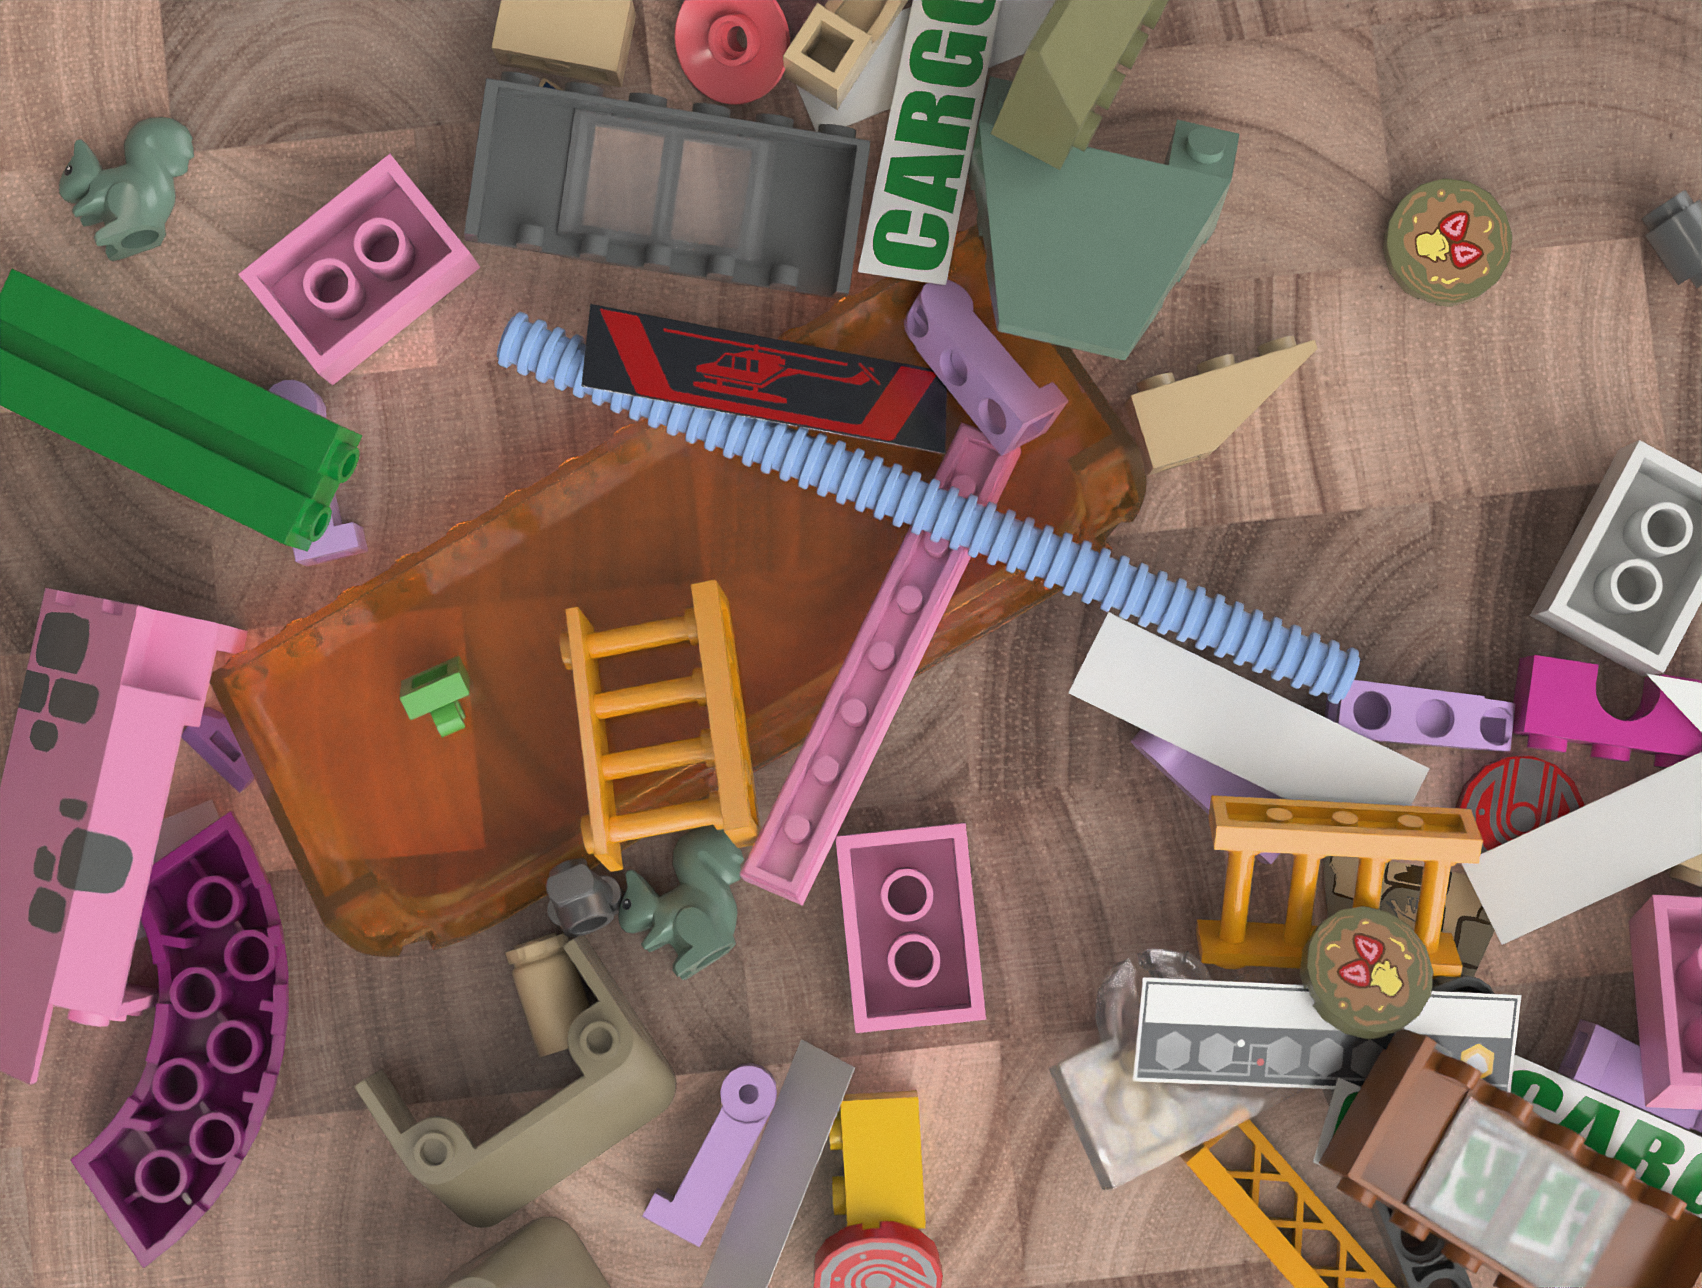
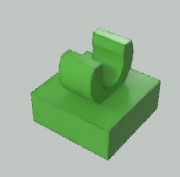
M456 656L401 681L399 698L410 721L430 712L441 737L466 727L463 720L466 718V715L458 699L470 695V677L460 656Z

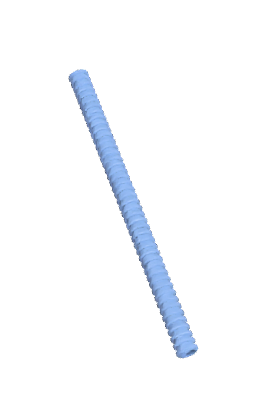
M521 311L511 317L501 336L497 357L498 364L504 368L514 364L517 366V372L521 375L526 376L531 371L536 373L535 379L541 383H545L549 379L553 380L554 387L558 390L563 391L568 386L573 388V395L578 398H583L586 394L592 396L591 401L595 405L601 406L604 402H608L611 404V411L619 414L625 409L629 411V417L632 420L638 421L641 417H645L648 419V425L656 429L660 424L667 426L666 431L669 435L676 436L678 432L686 434L685 440L694 444L697 439L704 441V448L711 452L716 447L723 449L724 457L732 459L735 454L741 456L742 464L748 467L753 462L761 464L760 470L763 473L769 474L773 469L780 472V480L788 482L791 477L798 479V486L800 488L807 489L809 485L818 488L817 494L825 497L828 492L837 495V503L844 505L847 500L855 503V510L863 512L866 507L874 510V518L882 520L884 515L893 518L892 525L900 528L904 522L912 526L911 532L919 535L922 530L931 533L930 540L938 543L940 538L950 541L949 548L957 550L960 545L968 548V556L976 558L978 553L988 556L987 563L994 566L997 560L1007 564L1005 568L1007 572L1014 573L1016 568L1025 571L1024 578L1033 581L1035 576L1044 579V587L1051 589L1054 584L1063 587L1062 594L1071 596L1073 591L1082 595V602L1089 604L1092 599L1101 602L1100 609L1106 612L1111 607L1120 610L1119 617L1123 619H1128L1130 614L1139 618L1138 625L1146 627L1149 622L1158 625L1157 632L1165 635L1170 630L1177 633L1176 640L1180 642H1185L1187 638L1196 641L1195 648L1203 650L1206 646L1215 648L1214 655L1220 658L1224 657L1225 653L1234 656V664L1241 666L1244 661L1252 663V671L1257 673L1267 669L1271 671L1272 679L1280 681L1283 676L1289 678L1290 686L1296 689L1300 688L1302 684L1309 686V694L1313 696H1319L1323 692L1328 694V702L1338 704L1340 700H1344L1354 681L1360 663L1359 650L1349 648L1347 652L1339 650L1340 643L1334 640L1324 644L1320 642V634L1312 632L1307 637L1301 634V627L1295 624L1290 629L1282 627V619L1273 617L1271 621L1263 619V611L1258 609L1253 610L1251 614L1243 611L1244 604L1236 601L1233 606L1224 603L1225 596L1221 594H1216L1214 598L1205 595L1206 588L1197 586L1195 591L1186 588L1187 581L1179 578L1176 583L1167 580L1168 573L1160 570L1157 575L1148 572L1149 565L1140 563L1138 568L1129 565L1130 558L1122 555L1117 560L1110 557L1111 550L1103 547L1100 553L1091 549L1092 542L1083 540L1080 545L1072 542L1073 535L1065 532L1062 537L1052 534L1054 531L1053 526L1046 524L1044 529H1040L1034 526L1035 519L1026 517L1025 522L1015 519L1016 512L1008 509L1006 514L996 511V503L989 501L987 506H983L977 503L978 496L970 494L968 499L958 496L959 488L951 486L949 491L939 488V480L933 478L930 483L921 481L922 474L917 471H913L911 476L902 473V465L895 463L892 468L883 465L884 458L875 456L873 461L864 457V450L857 448L852 453L845 450V442L838 440L835 445L827 443V435L819 433L816 438L808 435V428L799 427L795 430L786 424L581 387L586 347L584 337L576 334L570 339L566 337L565 329L560 327L550 331L547 329V323L541 319H538L533 324L529 322V316Z

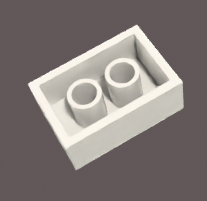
M1639 440L1618 450L1530 616L1640 676L1661 674L1665 672L1702 602V473Z

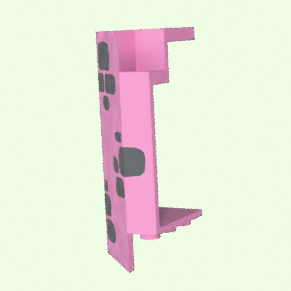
M45 588L0 785L1 1072L30 1085L36 1083L53 1006L68 1008V1020L106 1027L109 1025V1020L126 1021L127 1015L142 1016L143 1010L155 1007L156 1003H159V989L127 983L126 981L184 725L200 726L216 651L243 656L248 631L139 605Z

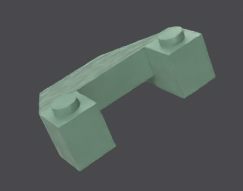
M990 76L968 170L970 189L974 190L978 213L976 221L979 236H983L987 255L985 269L997 331L1126 360L1162 308L1168 293L1176 282H1180L1189 269L1191 260L1203 243H1207L1214 233L1232 180L1239 134L1177 119L1164 164L1087 147L1085 152L1073 147L1059 170L991 134L1013 81Z

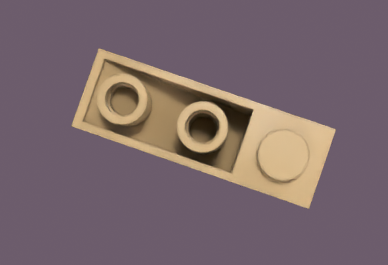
M1287 336L1258 346L1259 357L1236 363L1233 354L1223 355L1198 364L1199 375L1175 382L1173 373L1169 372L1138 382L1136 384L1138 393L1130 395L1125 403V407L1146 475H1152L1207 458L1318 349L1315 340L1297 345L1294 336Z

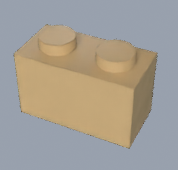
M501 0L491 48L500 65L622 87L636 12L632 0Z

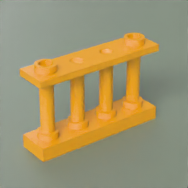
M716 579L691 584L694 607L685 608L683 616L594 633V627L578 607L565 609L568 631L560 633L559 644L565 668L573 670L590 813L581 817L582 837L588 854H594L610 872L623 870L620 842L714 824L716 830L724 829V832L737 848L754 845L761 831L730 605ZM684 641H690L692 646L699 645L702 667L693 668L691 676L601 692L597 658ZM698 701L700 707L707 706L710 728L702 729L700 737L609 754L605 718ZM706 762L708 768L716 767L718 790L710 791L708 799L616 815L612 782L614 779Z
M1211 795L1208 819L1214 849L1226 850L1229 854L1221 921L1197 919L1196 935L1201 963L1215 964L1225 969H1241L1245 966L1300 969L1302 949L1313 931L1318 927L1311 924L1320 859L1327 855L1359 858L1352 908L1365 906L1378 910L1385 863L1392 859L1424 861L1414 932L1426 946L1433 968V979L1439 976L1461 977L1462 963L1452 933L1441 932L1451 866L1458 862L1479 864L1483 840L1471 809ZM1261 852L1291 853L1294 855L1285 924L1247 922L1255 855Z

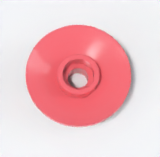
M685 0L676 20L675 46L685 75L702 94L720 103L739 105L762 98L778 84L785 72L783 55L790 46V34L785 15L776 0ZM739 27H742L747 37L746 49L741 47L737 41Z

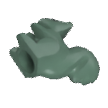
M151 117L137 122L128 131L124 142L126 164L115 168L103 170L98 158L83 140L79 139L74 144V155L61 176L59 193L66 202L76 204L72 209V213L75 217H81L80 220L84 227L104 222L105 226L95 233L94 240L97 246L107 245L105 253L110 261L121 260L161 246L166 236L165 223L175 206L176 200L174 178L182 176L188 171L189 160L194 157L193 137L186 126L175 119Z
M714 825L691 829L678 839L672 851V866L680 885L661 896L636 871L629 869L626 872L625 876L628 887L618 914L621 928L627 933L634 934L652 927L641 943L642 947L650 953L669 943L678 954L673 963V972L677 977L680 976L683 981L729 953L736 945L734 932L738 912L737 904L729 885L739 881L741 878L739 875L741 872L740 864L744 861L741 849L734 845L724 832V829L716 830Z

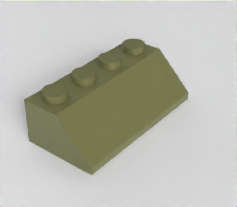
M1056 0L1027 47L991 134L1059 170L1073 147L1085 152L1103 117L1093 111L1097 105L1106 110L1110 108L1126 77L1125 74L1117 71L1120 64L1130 70L1132 69L1149 36L1140 30L1141 27L1144 25L1154 30L1169 0Z

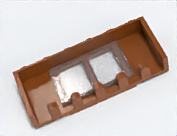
M1406 1029L1399 1030L1393 1036L1387 1049L1382 1050L1319 1161L1320 1165L1341 1177L1336 1187L1340 1192L1370 1209L1376 1200L1394 1210L1388 1220L1389 1222L1423 1242L1429 1232L1446 1242L1441 1251V1254L1474 1274H1477L1481 1265L1496 1273L1498 1276L1492 1285L1495 1288H1702V1218L1685 1209L1687 1204L1666 1191L1647 1185L1635 1177L1637 1172L1631 1167L1616 1159L1597 1153L1584 1144L1586 1140L1584 1137L1564 1126L1547 1121L1532 1111L1534 1106L1515 1094L1494 1087L1480 1078L1482 1072L1461 1060L1444 1055L1435 1049L1437 1042L1428 1036Z

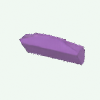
M208 706L203 709L200 726H187L181 735V738L239 793L246 789L262 771L270 766L258 747L259 743L244 726L230 715H224Z

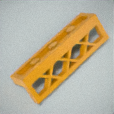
M1236 1104L1179 1154L1181 1159L1294 1288H1329L1319 1276L1335 1277V1288H1345V1278L1372 1279L1379 1288H1397ZM1236 1125L1252 1142L1251 1170L1224 1168L1209 1151L1214 1144ZM1261 1153L1277 1172L1260 1171ZM1234 1178L1250 1179L1249 1195ZM1260 1180L1283 1181L1291 1186L1295 1191L1293 1218L1267 1217L1258 1207ZM1304 1202L1319 1220L1303 1219ZM1277 1227L1293 1228L1292 1245ZM1303 1229L1328 1230L1337 1239L1336 1267L1312 1266L1301 1256ZM1347 1252L1362 1269L1346 1268Z

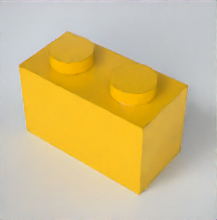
M917 1090L845 1094L841 1102V1111L837 1112L829 1132L830 1151L843 1150L844 1176H832L834 1216L847 1215V1226L862 1223V1230L879 1228V1221H895L916 1229L926 1228Z

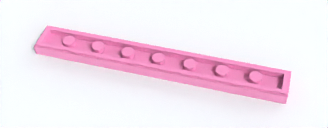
M961 423L934 479L939 480V488L949 491L951 486L959 488L958 496L968 499L970 494L978 496L977 503L983 506H987L989 501L997 504L1021 455V449L1018 447L1001 456L980 429ZM910 526L739 874L744 881L800 905H803L971 558L968 556V548L960 545L957 550L949 548L950 541L940 538L938 543L930 540L931 533L922 530L919 535L911 532L912 526Z

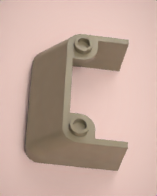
M585 935L578 936L563 945V948L598 999L597 1003L575 1018L568 1032L569 1051L584 1075L479 1146L475 1147L465 1130L450 1118L433 1116L417 1123L383 1069L353 1086L409 1172L468 1225L485 1228L503 1221L660 1115L668 1108L675 1096L677 1080L672 1066Z

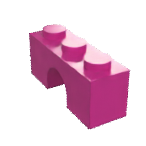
M1539 655L1519 658L1513 701L1515 703L1512 734L1528 736V748L1566 753L1567 742L1591 745L1590 757L1618 762H1630L1631 752L1655 755L1654 767L1663 769L1702 752V733L1650 677H1645L1642 699L1637 710L1629 718L1619 720L1609 715L1598 701L1596 695L1598 664ZM1664 674L1658 675L1663 677L1702 683V680L1690 679Z

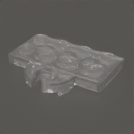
M1155 948L1137 953L1139 966L1149 972L1152 978L1213 981L1207 967L1189 951L1181 953ZM1129 959L1117 962L1108 971L1097 992L1095 1019L1101 1042L1048 1068L1102 1190L1115 1189L1308 1089L1133 1081L1141 997L1138 995L1134 984L1136 969ZM1261 966L1253 967L1227 980L1229 982L1276 984L1269 967Z

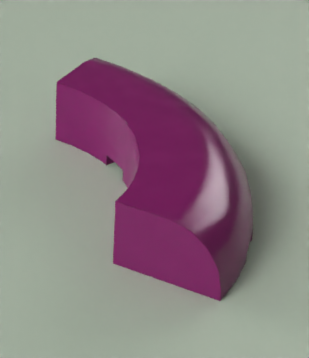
M233 811L228 812L152 865L140 918L149 942L153 964H157L159 978V1003H156L153 1033L145 1059L147 1064L134 1092L126 1099L124 1105L110 1124L91 1144L70 1160L143 1268L177 1243L201 1219L237 1173L258 1135L272 1100L284 1055L289 1014V971L283 926L271 884L256 849Z

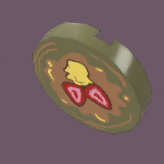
M1443 178L1418 186L1397 204L1384 233L1383 253L1389 273L1405 293L1418 300L1421 298L1426 302L1436 303L1435 305L1452 307L1474 301L1499 281L1510 261L1513 235L1506 212L1491 193L1469 181Z
M1362 906L1339 910L1318 925L1302 949L1300 976L1304 990L1308 987L1309 994L1315 1001L1312 1006L1324 1021L1344 1034L1374 1039L1398 1032L1420 1016L1432 993L1433 968L1426 946L1408 924L1387 911Z

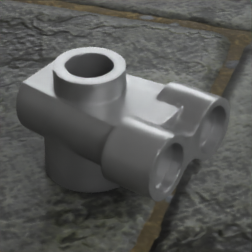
M578 858L563 862L549 872L550 877H548L546 888L550 901L547 912L550 920L558 929L564 932L565 936L578 937L597 931L609 924L614 916L619 913L620 905L625 895L624 890L614 878L598 876L588 868L585 859Z

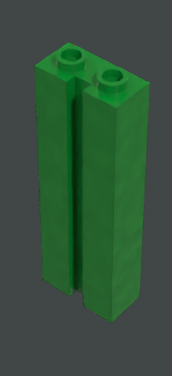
M11 269L0 292V406L283 545L308 552L312 542H316L322 537L331 520L332 510L329 507L340 483L346 482L351 477L358 464L360 452L357 447L363 435L15 269Z

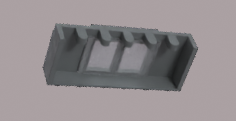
M502 72L501 80L486 78L464 230L466 241L843 300L849 294L871 143L869 140L857 139L855 129L836 124H820L818 132L793 128V119L765 113L756 114L755 122L730 118L731 110L729 108L707 103L693 104L692 112L667 108L666 98L647 93H630L628 101L603 97V88L579 82H567L565 84V91L539 87L540 79L538 77L519 72Z

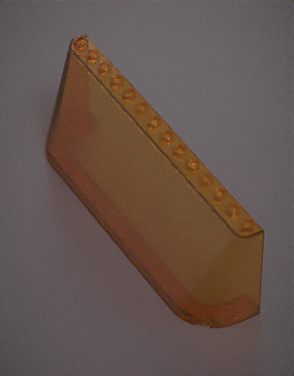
M977 224L965 231L956 232L947 280L959 284L968 292L973 302V312L1038 388L1053 382L1069 400L1046 433L1020 446L1021 455L997 502L996 511L1006 514L1008 509L1016 512L1015 519L1025 522L1026 517L1035 519L1034 526L1040 529H1044L1046 524L1053 526L1054 531L1052 534L1062 537L1065 532L1073 535L1072 542L1080 545L1083 540L1092 542L1091 549L1099 553L1103 547L1112 550L1106 539L1120 522H1134L1146 495L1147 480L1139 446L1070 347L997 331L985 269L987 255L983 236H979ZM885 276L858 294L841 298L829 311L801 327L785 331L777 339L931 369L916 350V346L909 339L904 327V320L923 286L927 283ZM947 389L945 454L809 429L808 435L816 438L819 433L827 435V443L835 445L840 440L846 443L845 450L854 453L857 448L865 451V458L873 461L875 456L884 458V466L892 468L897 463L903 466L902 473L911 476L913 471H917L922 474L921 481L930 483L935 477L960 424L964 423L978 428V426ZM645 418L638 423L620 428L612 435L611 439L582 456L567 459L558 466L556 471L531 486L509 493L500 504L473 520L456 524L444 537L422 550L400 557L392 564L391 568L364 584L352 586L344 590L337 596L335 601L313 614L291 621L282 628L280 633L255 648L233 655L224 666L211 673L210 685L324 926L349 947L366 955L399 957L403 946L426 940L429 941L432 949L436 950L486 931L547 896L546 885L548 877H550L549 872L555 866L578 858L585 859L589 869L601 864L594 854H588L581 831V817L590 813L573 670L565 668L559 644L560 633L568 631L565 609L578 607L594 627V633L683 616L685 608L694 607L691 584L716 579L729 600L753 773L804 744L911 525L903 522L900 528L892 525L893 518L884 515L882 520L874 518V510L866 507L863 512L855 510V503L847 500L844 505L837 503V495L830 492L825 497L817 494L818 488L809 485L807 489L800 488L798 486V479L791 477L788 482L780 480V472L772 469L769 474L763 473L760 470L761 464L753 462L748 467L742 464L741 456L735 454L732 459L723 456V449L716 447L711 452L704 448V441L697 439L694 444L689 443L685 440L686 434L678 432L676 436L669 435L666 431L667 426L660 424L658 428H652L648 425V419ZM789 426L790 428H793L795 430L799 428L797 426ZM978 553L976 558L971 557L913 678L1062 591L1063 587L1054 584L1051 589L1044 587V579L1037 576L1034 577L1033 581L1024 578L1026 572L1017 568L1014 573L1007 572L1005 570L1007 564L997 560L994 566L987 563L988 556ZM690 641L597 658L602 693L691 676L693 668L702 667L699 645L692 646ZM456 656H460L470 677V695L458 699L466 715V718L463 719L466 727L441 737L430 712L410 721L399 698L401 681ZM698 701L605 718L609 754L700 737L702 729L710 728L707 706L700 707ZM706 762L612 780L617 816L708 799L710 791L718 790L716 767L708 768ZM643 838L620 842L621 851Z

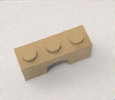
M828 0L824 6L817 3L783 55L784 77L838 110L908 0Z

